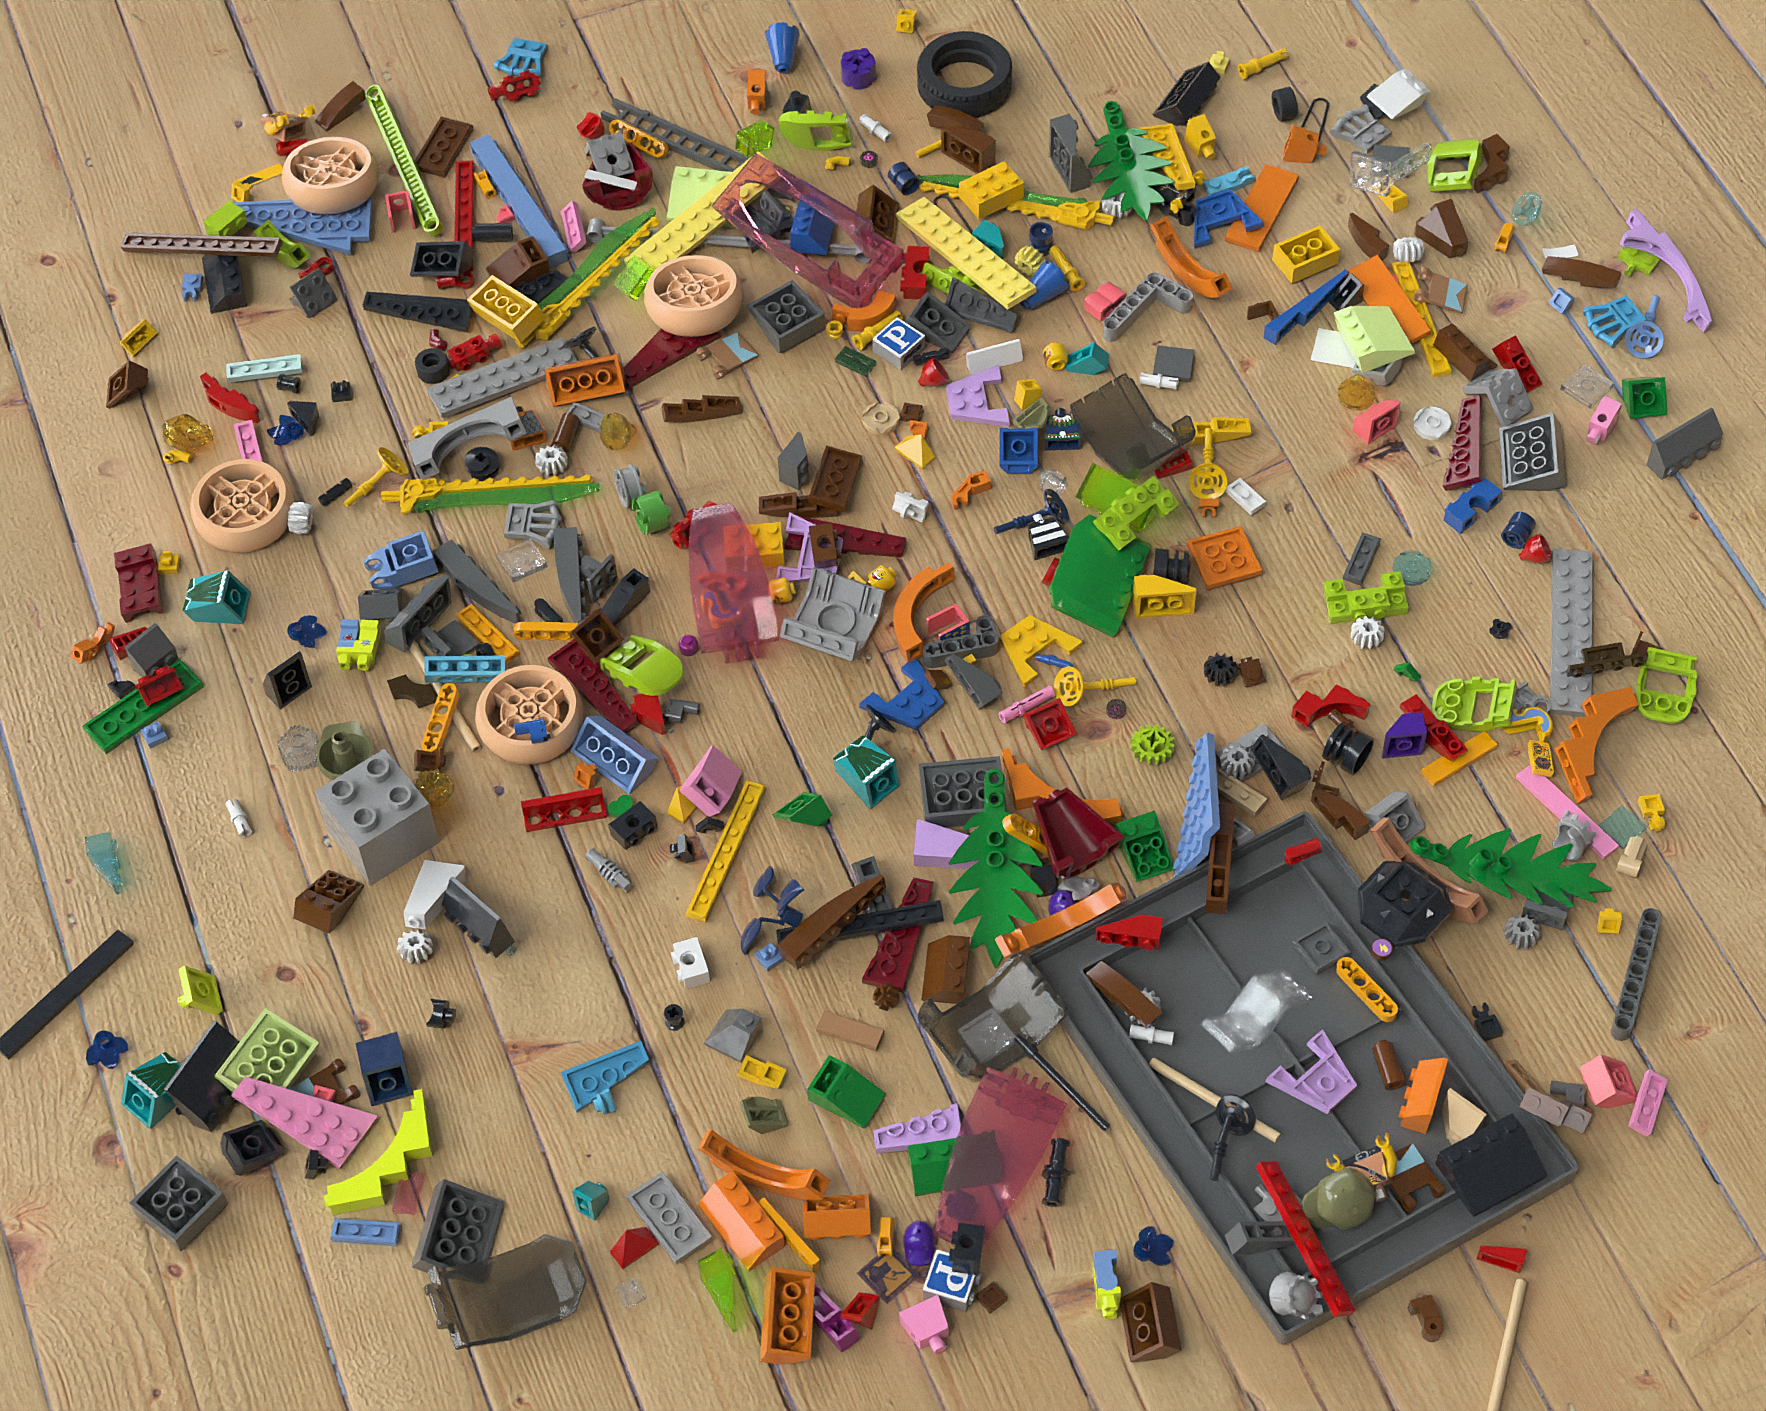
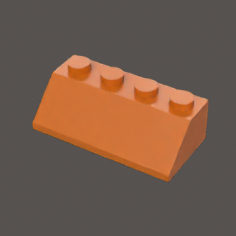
M620 353L545 369L553 406L626 392L624 369Z
M733 1171L716 1181L698 1203V1207L748 1272L785 1247L782 1233Z
M771 1267L767 1273L764 1289L760 1362L784 1365L810 1360L815 1273Z

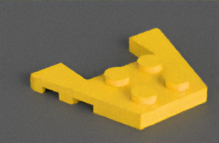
M1031 615L1000 635V642L1024 688L1038 678V673L1027 664L1037 654L1042 653L1056 643L1070 656L1081 648L1083 644L1080 639Z

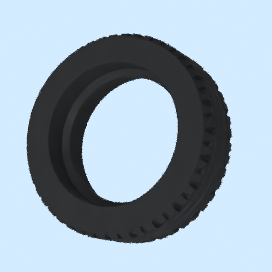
M958 31L942 35L930 42L918 58V92L922 100L930 108H933L935 105L962 111L975 118L984 116L1000 107L1011 92V57L1002 44L982 33ZM970 62L984 66L993 73V76L981 85L962 88L942 82L936 77V74L948 65Z

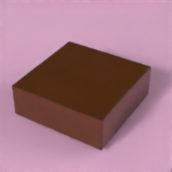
M904 402L900 421H920L923 405Z
M927 670L924 674L933 689H948L951 685L943 670Z
M994 1282L976 1294V1299L989 1314L1007 1302V1297Z

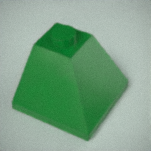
M1665 377L1622 379V396L1629 419L1667 415Z
M802 792L772 815L774 818L820 827L827 823V819L832 816V813L820 794Z

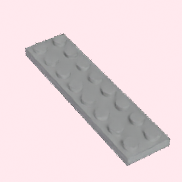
M562 337L428 387L427 393L441 418L543 381L546 379V368L577 362V359L570 348L564 347L566 341Z

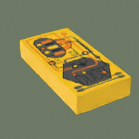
M1529 740L1527 746L1532 774L1552 777L1554 769L1549 743Z

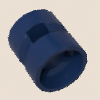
M905 162L894 164L888 172V178L896 185V188L902 195L906 196L914 193L920 185V179Z
M1037 222L1029 229V247L1033 246L1035 250L1038 249L1043 254L1042 257L1047 256L1053 244V228L1047 223Z
M1515 512L1501 534L1504 543L1512 548H1522L1536 526L1535 520L1525 512Z

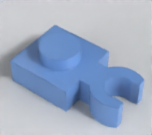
M184 274L181 287L184 302H187V298L192 296L194 302L197 301L196 292H201L203 284L202 274Z

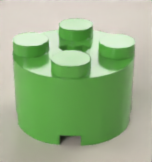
M659 490L632 499V510H636L637 516L634 517L643 534L646 533L645 535L670 526L668 517L671 516V511L667 505H664L663 496Z

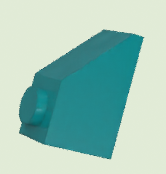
M983 220L972 232V235L1003 259L1004 244L999 227L994 223Z
M1093 342L1069 354V361L1065 366V370L1067 372L1094 375L1107 369L1110 354Z
M587 1181L572 1191L576 1210L594 1221L609 1202L607 1188L600 1183L595 1184Z

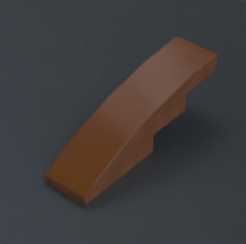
M1547 256L1542 267L1543 274L1561 275L1562 280L1580 281L1581 286L1616 288L1622 275L1621 272L1602 265L1565 257Z
M702 395L701 400L683 399L681 404L663 403L661 407L664 422L705 421L741 413L739 397Z
M797 492L759 497V514L788 517L790 512L807 518L839 516V511L807 502L809 495L798 496Z
M1100 961L1086 973V976L1114 1005L1118 1004L1130 1017L1133 1015L1146 1029L1162 1016L1163 1012L1132 983L1103 961Z

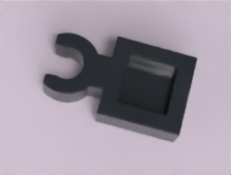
M1483 1003L1482 1012L1478 1011L1476 1006H1473L1471 1012L1477 1018L1474 1021V1025L1483 1041L1501 1037L1503 1030L1496 1015L1489 1016V1006L1487 1003Z

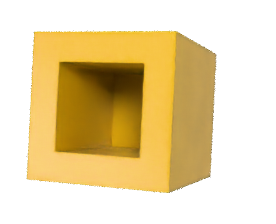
M1035 379L1017 380L1014 401L1021 409H1027L1041 397V386Z

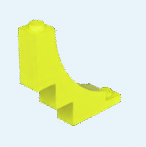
M422 1089L413 1091L414 1099H411L412 1110L404 1112L398 1133L386 1152L360 1174L343 1182L327 1186L328 1194L324 1195L326 1208L330 1207L333 1215L384 1206L383 1185L409 1181L407 1161L432 1156L426 1101Z

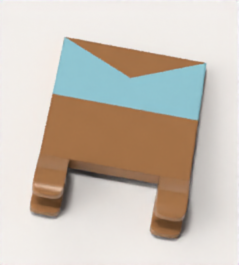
M1422 267L1418 273V278L1420 280H1430L1429 290L1427 293L1424 289L1419 288L1417 294H1414V300L1417 302H1428L1461 314L1467 284L1433 273L1427 267Z
M738 332L710 346L697 349L699 354L697 358L700 361L705 360L711 354L719 362L720 365L713 368L715 372L713 376L716 379H720L727 372L758 358V354Z

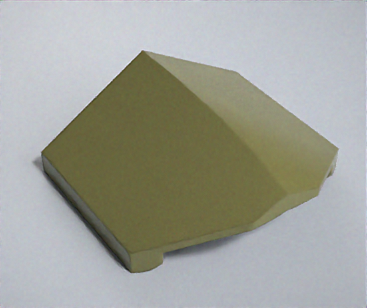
M1040 397L1014 418L1012 422L1018 429H1039L1046 422L1050 406Z
M747 1097L740 1102L748 1128L760 1134L778 1130L788 1125L780 1100L778 1099L770 1100L763 1097Z

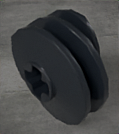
M476 447L465 455L464 463L466 470L470 473L471 478L478 479L479 482L485 481L489 477L493 478L500 469L498 455L493 449Z

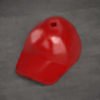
M588 112L584 120L576 126L580 135L589 140L599 139L605 133L602 119L597 114Z

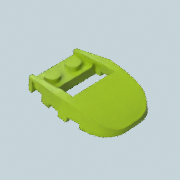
M807 110V114H801L798 111H792L782 114L779 118L782 134L797 147L828 151L852 146L853 135L847 113L833 115L832 112L824 111V114H815L814 110ZM811 127H831L833 134L831 140H823V138H815L814 140Z
M1478 139L1445 141L1435 146L1428 161L1429 192L1470 189L1473 187L1471 181L1477 178L1478 168L1483 163L1481 159L1483 149ZM1464 156H1471L1468 171L1434 174L1436 160H1444L1447 157L1460 159Z
M631 635L628 642L607 658L600 659L602 670L607 668L610 670L611 677L615 680H621L623 686L638 688V692L645 695L656 696L667 693L684 678V669L676 655L657 641ZM654 651L651 656L633 670L627 668L646 652L651 653Z
M1648 647L1647 662L1641 666L1637 678V711L1645 718L1668 724L1680 723L1689 714L1693 699L1696 696L1697 671L1694 670V664L1697 661V657ZM1653 669L1687 676L1684 697L1644 689L1647 670Z
M1481 676L1466 681H1462L1461 678L1452 679L1442 683L1436 689L1432 702V713L1439 721L1444 720L1449 728L1456 730L1483 732L1511 726L1513 704L1518 687L1515 680H1511V683H1501L1500 678L1484 680L1481 679ZM1493 693L1489 718L1484 719L1482 722H1473L1477 694Z

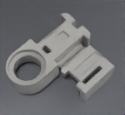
M1528 682L1518 686L1513 704V709L1517 710V714L1520 713L1521 708L1525 709L1543 705L1546 707V712L1549 715L1551 704L1542 694L1537 697L1527 688Z

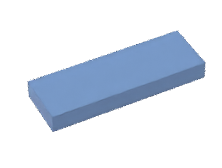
M334 1218L331 1241L397 1246L401 1225L397 1222Z

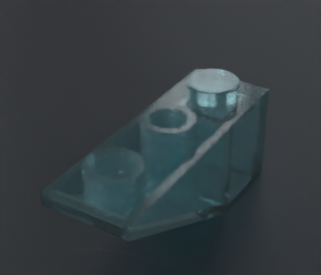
M110 832L85 837L86 854L91 865L116 895L120 894L119 886L122 885L120 873L117 874L120 862L118 856H115V851H118L116 839H112Z

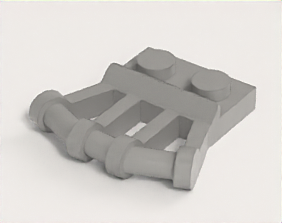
M1365 104L1361 108L1350 109L1344 116L1337 118V123L1331 128L1330 134L1335 138L1350 142L1362 152L1368 154L1373 150L1374 145H1380L1391 136V131L1380 124L1378 119L1375 120L1368 106ZM1363 115L1368 124L1362 119H1360L1358 116ZM1348 121H1351L1352 123H1354L1356 126H1358L1359 128H1361V130H1359V129H1357L1356 127H1354V126H1353L1352 124H1350ZM1341 128L1345 129L1349 133L1341 131Z
M551 500L534 505L509 503L504 538L524 539V542L531 540L540 544L543 548L549 549L554 539V529H559L558 525L562 519L558 512V502ZM546 510H549L551 512V514L537 513ZM533 521L551 522V525H550V524H534V523H532V522H533ZM533 532H543L548 534L546 535V537H543Z

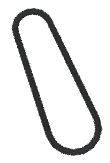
M1316 98L1312 101L1310 108L1307 112V115L1301 126V128H1304L1308 116L1316 101L1322 100L1326 102V109L1319 132L1318 142L1321 138L1326 115L1329 108V102L1324 98Z
M945 195L937 196L934 199V205L937 206V199L946 198L950 202L954 210L957 212L959 217L962 219V221L964 222V224L969 229L972 235V229L970 228L966 220L963 218L961 213L958 211V209L951 201V199Z

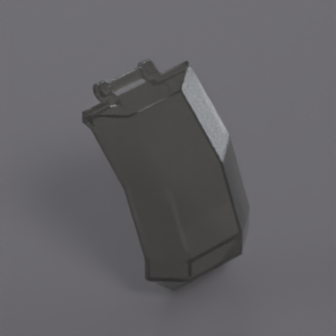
M544 1234L531 1243L481 1262L443 1268L434 1266L427 1270L432 1283L424 1287V1292L426 1296H429L437 1318V1328L449 1330L455 1349L458 1350L510 1341L565 1319L577 1311L587 1279L573 1243Z

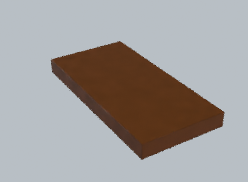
M440 117L415 159L418 169L421 172L445 178L473 131V125Z
M826 445L807 502L845 512L862 455Z

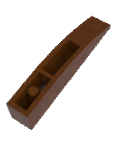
M1219 804L1220 829L1211 837L1205 913L1226 915L1235 805Z
M879 875L860 883L816 910L777 945L780 956L796 970L807 965L817 952L822 951L832 938L837 937L847 924L852 923L862 910L867 909L876 897L884 893L887 888L884 877Z

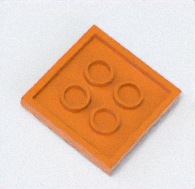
M1241 526L1186 541V546L1207 590L1262 575L1261 566Z

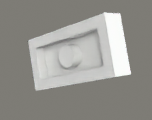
M1241 478L1226 487L1225 492L1250 515L1262 509L1266 504V501Z

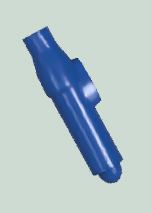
M1037 654L1035 660L1061 668L1067 666L1074 667L1071 662L1058 659L1054 655Z

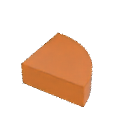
M910 420L909 426L912 435L921 434L925 440L928 422Z

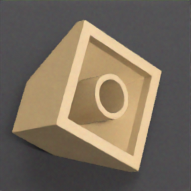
M1451 1088L1447 1092L1442 1107L1447 1139L1453 1145L1481 1130L1487 1115Z

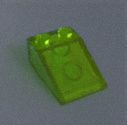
M720 1248L699 1259L697 1263L702 1283L732 1333L737 1331L733 1278L735 1271L732 1267L734 1262L728 1253L724 1254Z

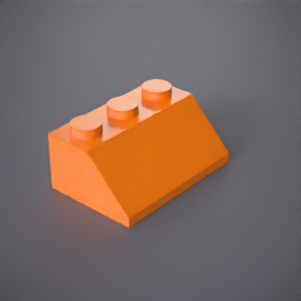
M1448 1059L1419 1061L1417 1069L1412 1068L1409 1080L1413 1081L1412 1087L1407 1086L1404 1099L1408 1101L1406 1106L1402 1105L1398 1116L1402 1118L1400 1127L1426 1134Z
M869 1194L823 1196L822 1199L803 1200L804 1238L820 1240L822 1237L841 1239L844 1236L862 1238L866 1235H871Z

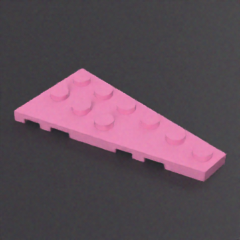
M245 1077L232 1093V1097L308 1149L319 1150V1156L328 1159V1162L339 1170L378 1117L374 1114Z

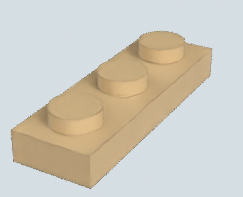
M1216 767L1218 793L1248 813L1256 816L1267 803V798L1238 779H1234L1233 776H1227L1225 771Z

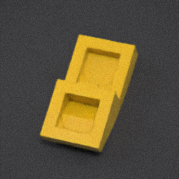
M746 1055L737 1076L762 1086L778 1089L787 1069L769 1061L765 1064Z

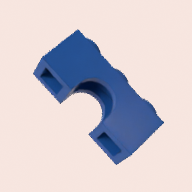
M1486 478L1482 479L1481 482L1474 483L1468 492H1463L1458 497V500L1446 506L1443 521L1462 534L1474 524L1476 511L1472 508L1477 507L1486 513L1500 503L1502 490Z

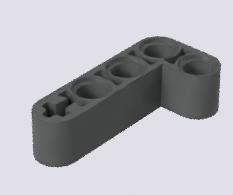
M987 615L978 617L975 634L926 644L923 647V664L927 668L948 666L945 659L952 654L961 659L972 654L976 660L996 655L998 652V634L993 619Z

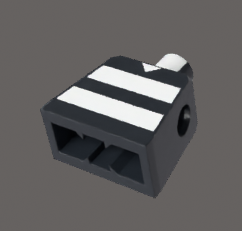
M1041 514L1034 515L1032 517L1033 523L1028 525V537L1034 561L1062 553L1069 538L1055 518L1044 520Z

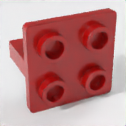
M166 665L155 671L157 675L151 677L148 674L137 680L139 684L135 685V687L141 694L146 706L183 689L174 671V666L169 668Z

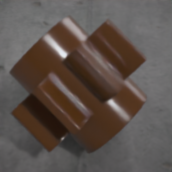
M885 983L884 987H877L873 994L875 1005L885 1011H888L889 1007H896L900 999L899 993H897L898 989L888 983Z

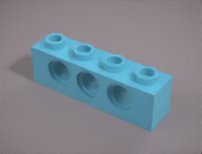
M505 656L424 657L425 683L490 682L505 671Z

